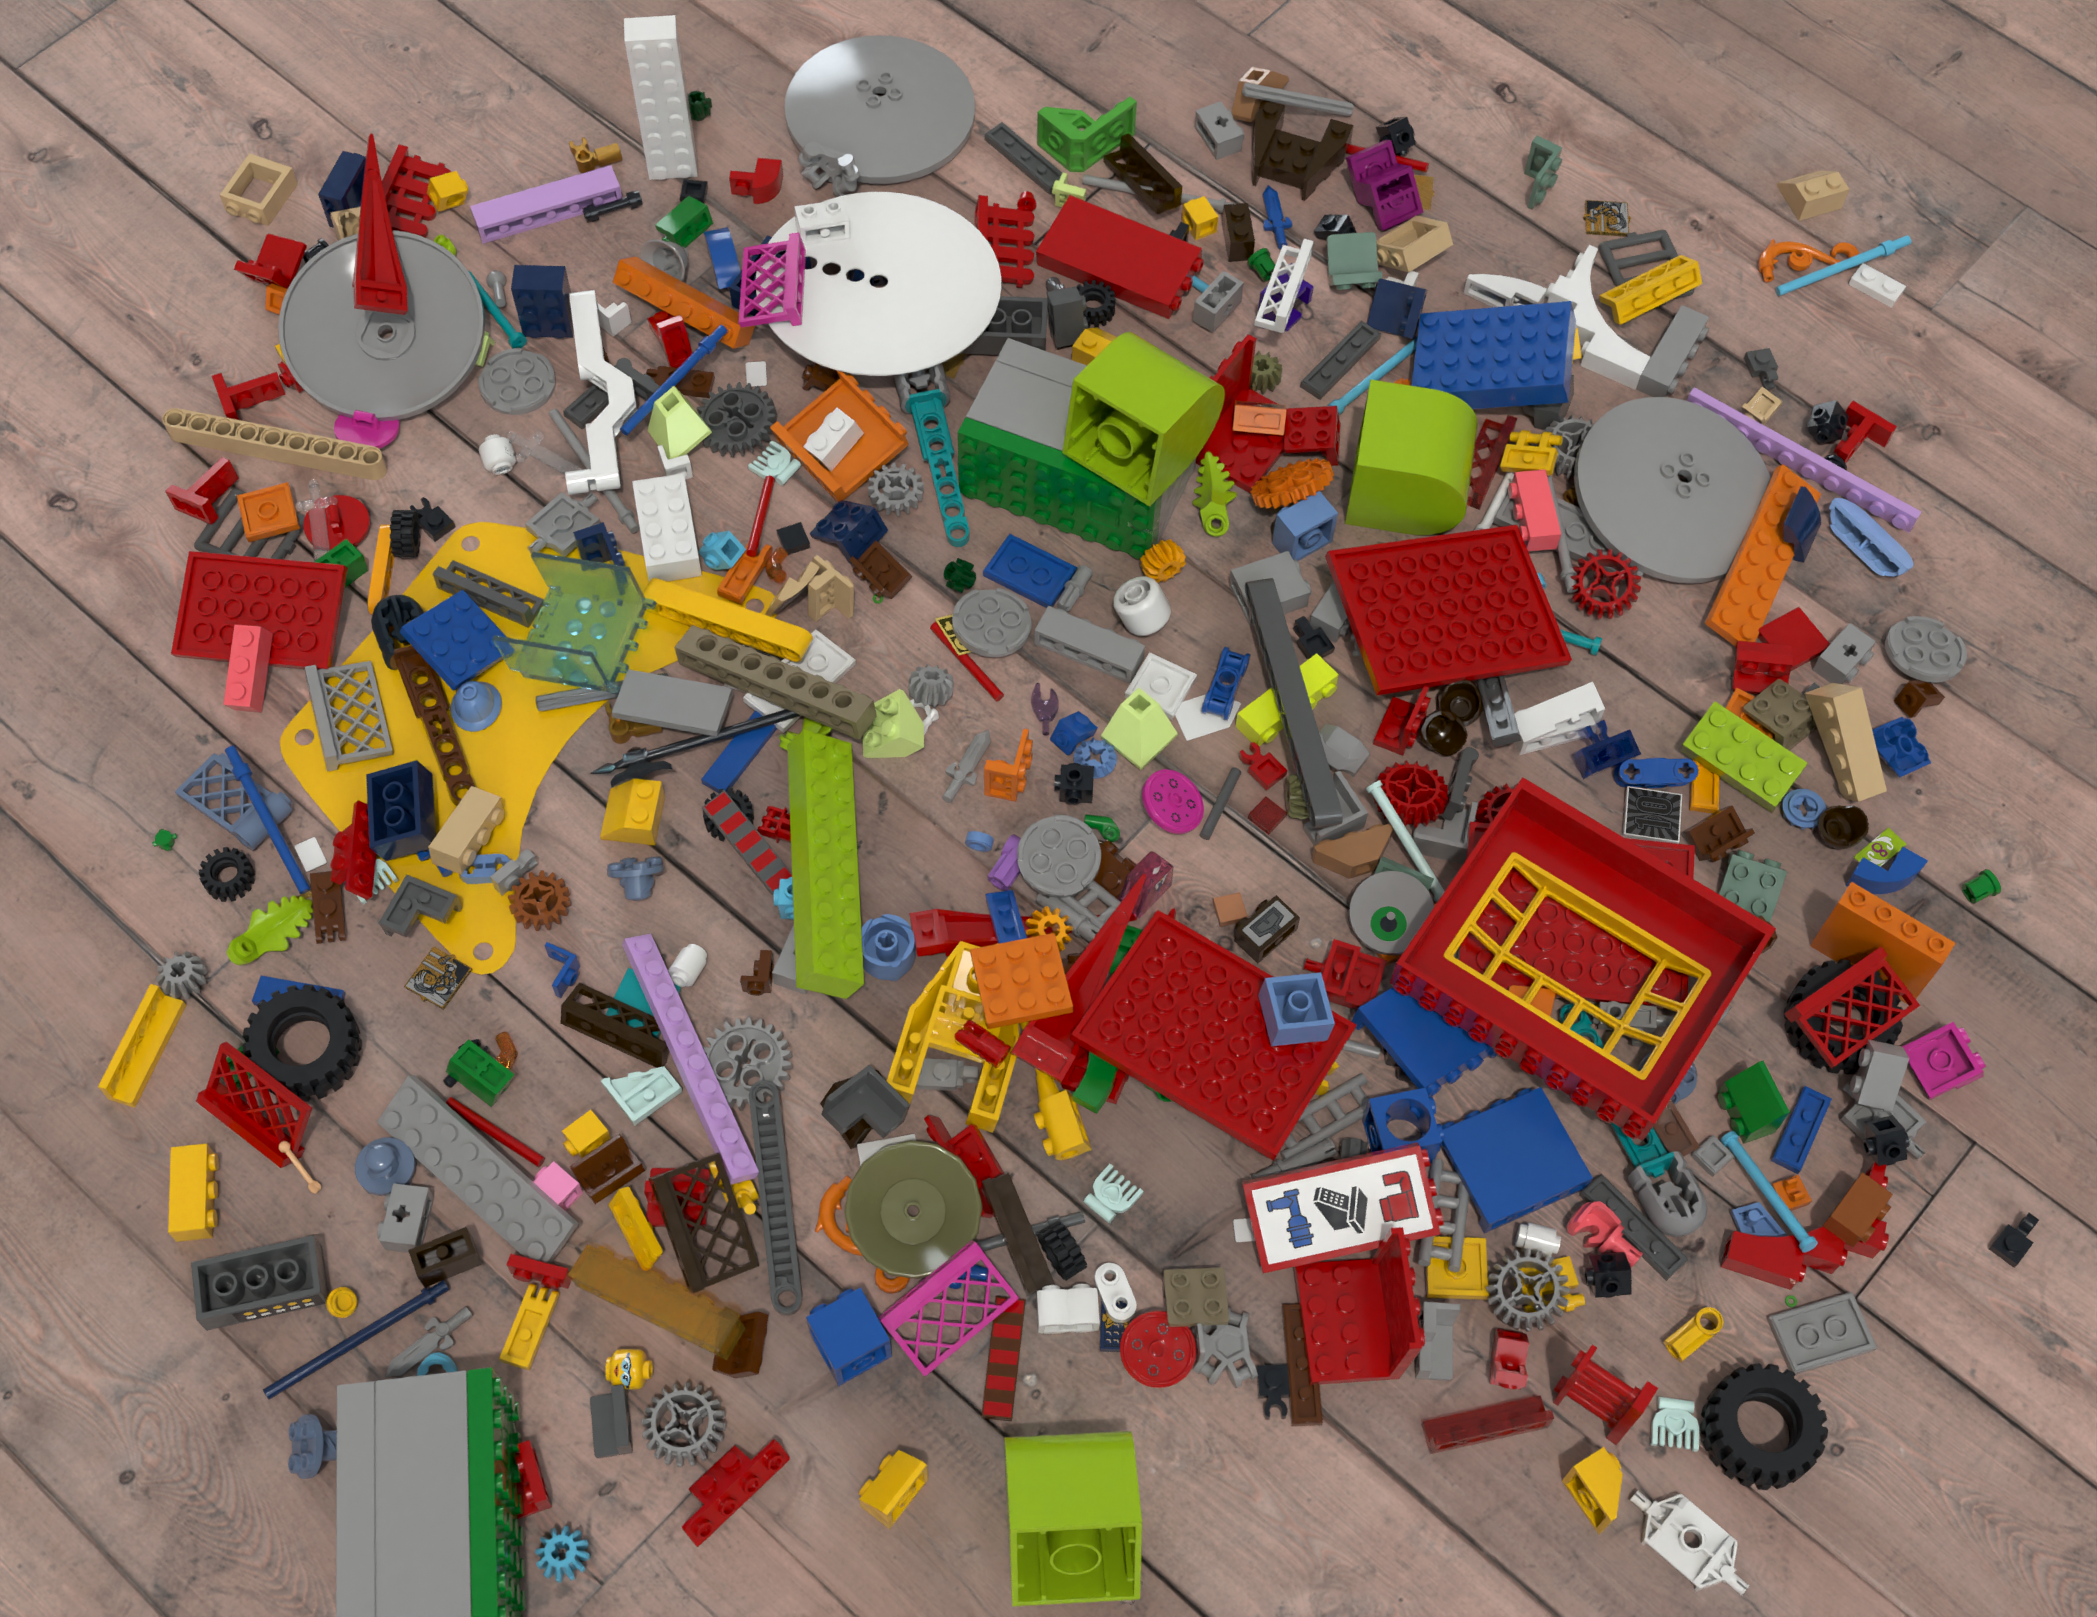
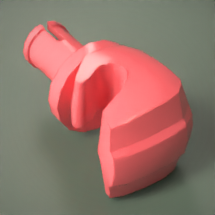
M1587 1202L1580 1206L1569 1219L1567 1232L1570 1235L1574 1236L1581 1232L1593 1234V1237L1589 1238L1583 1245L1585 1248L1599 1247L1597 1251L1601 1254L1610 1250L1613 1253L1625 1252L1631 1268L1643 1255L1642 1252L1622 1237V1231L1625 1228L1620 1224L1622 1221L1603 1202Z

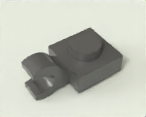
M1770 348L1746 352L1744 360L1751 376H1759L1762 386L1766 390L1775 388L1773 381L1778 380V365Z

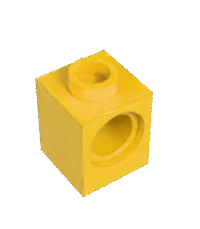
M457 171L430 178L427 194L438 212L465 204L468 193L467 183L464 179L460 178Z
M1205 196L1192 199L1183 204L1182 222L1189 225V232L1195 241L1217 232L1218 215Z
M591 1109L562 1130L566 1140L562 1143L572 1157L578 1155L580 1159L611 1139L608 1130Z

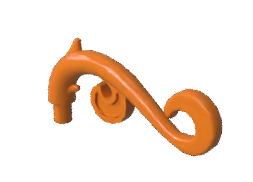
M1772 239L1768 247L1760 255L1759 272L1763 274L1765 282L1773 281L1772 271L1774 270V264L1778 262V260H1775V257L1784 253H1791L1788 258V265L1792 269L1803 271L1810 267L1813 258L1833 265L1840 262V260L1835 259L1836 254L1843 253L1848 258L1858 255L1859 251L1854 245L1841 242L1832 248L1831 256L1806 244L1791 241L1775 244V240Z
M846 1176L838 1184L833 1183L824 1193L820 1201L815 1232L818 1233L823 1229L827 1237L842 1250L853 1255L863 1256L851 1238L841 1232L835 1221V1209L837 1208L839 1211L842 1209L841 1199L845 1197L844 1193L848 1190L849 1184L852 1181ZM846 1223V1232L849 1233L848 1226ZM876 1268L875 1271L876 1285L885 1293L894 1294L902 1291L910 1278L899 1276L895 1279H888L879 1268Z

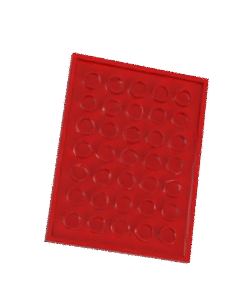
M1518 525L1330 550L1325 555L1376 696L1421 689L1424 685L1434 687L1461 680L1471 681L1566 666L1572 661Z
M1470 821L1466 860L1490 826L1489 823ZM1626 838L1689 877L1694 878L1695 845ZM1513 866L1499 886L1498 891L1518 911L1524 913L1537 894L1538 889ZM1549 896L1543 899L1509 951L1512 955L1577 995L1593 1002L1615 1001L1620 1004H1631L1657 964L1656 961ZM1491 899L1477 919L1476 924L1499 946H1502L1515 927L1516 921ZM1469 932L1459 946L1458 960L1483 975L1495 956ZM1506 962L1500 964L1491 978L1493 982L1506 990L1512 985L1531 987L1534 982L1531 977ZM1665 968L1650 991L1651 993L1683 1003L1688 996L1689 975ZM1555 993V997H1557V998H1563V997H1561L1560 995H1558V994ZM1647 1001L1642 1003L1644 1006H1656L1657 1009H1666Z
M1157 910L1072 1032L1070 1040L1274 1161L1357 1025L1332 1011L1335 1025L1327 1041L1271 1046L1258 994L1265 978L1273 976Z

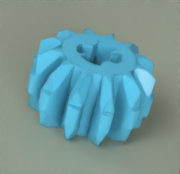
M564 1526L561 1535H559L557 1530L552 1528L550 1533L553 1538L550 1540L544 1536L540 1538L545 1548H537L535 1550V1554L542 1557L536 1565L539 1569L546 1568L543 1575L547 1579L555 1574V1580L561 1583L564 1579V1574H567L568 1578L572 1581L575 1579L573 1570L585 1571V1567L580 1561L590 1559V1554L584 1551L589 1546V1543L586 1539L580 1540L582 1534L579 1530L574 1531L570 1535V1528ZM565 1548L567 1551L566 1558L560 1560L559 1550Z

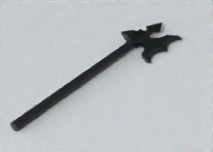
M785 709L721 728L718 737L701 734L648 751L646 747L642 749L640 747H632L627 753L622 754L623 758L614 764L606 763L590 774H606L613 772L615 769H626L613 777L610 782L611 787L626 779H643L646 775L656 770L672 769L671 764L666 761H650L801 715Z

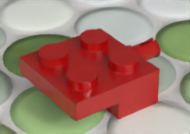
M1334 939L1329 955L1324 962L1320 963L1307 958L1303 970L1322 974L1329 1002L1358 1010L1359 1007L1376 998L1387 960L1361 953V947Z

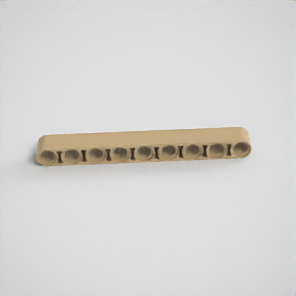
M179 408L167 410L162 417L163 424L170 438L180 443L369 480H379L387 473V466L382 452L374 446Z

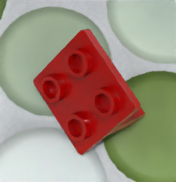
M1738 641L1732 690L1735 692L1736 688L1746 693L1760 694L1777 679H1781L1789 684V675L1793 665L1792 647L1788 645Z
M652 1168L650 1177L676 1168ZM692 1169V1170H689V1171H687V1172H689V1173H691V1174L694 1175L695 1172H696V1169ZM701 1169L698 1177L710 1182L709 1169ZM682 1173L670 1178L674 1190L682 1194L686 1193L692 1180L691 1177ZM696 1180L689 1197L704 1203L709 1194V1186ZM645 1181L644 1193L648 1201L646 1220L652 1227H665L649 1181ZM676 1195L677 1198H678L679 1204H681L683 1198L680 1197V1196H678V1195ZM687 1200L682 1211L684 1218L695 1223L702 1206ZM706 1209L699 1224L702 1227H706L708 1209Z

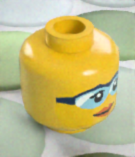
M617 1349L612 1357L607 1358L605 1376L612 1386L624 1384L626 1390H640L645 1385L646 1379L652 1378L653 1363L651 1360H647L643 1350Z

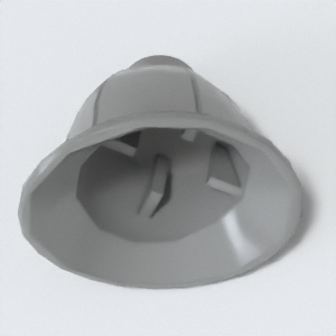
M658 239L649 240L642 245L640 258L643 261L683 281L688 264V251L686 248L674 242H665Z

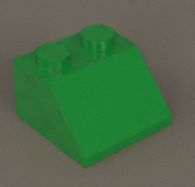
M1764 1061L1757 1062L1725 1081L1718 1091L1719 1104L1723 1110L1727 1111L1731 1118L1732 1130L1740 1136L1743 1144L1774 1134L1790 1113Z

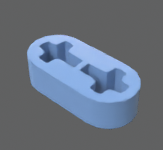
M504 854L476 855L475 861L471 865L475 867L473 873H467L469 870V866H467L463 874H459L460 879L467 884L492 883L490 876L496 872L497 864H503L504 866L510 859Z

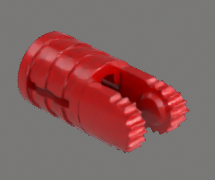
M968 1020L963 1025L964 1030L959 1029L956 1032L955 1040L997 1069L1008 1055L1011 1046L999 1040L998 1037L992 1035L980 1025Z

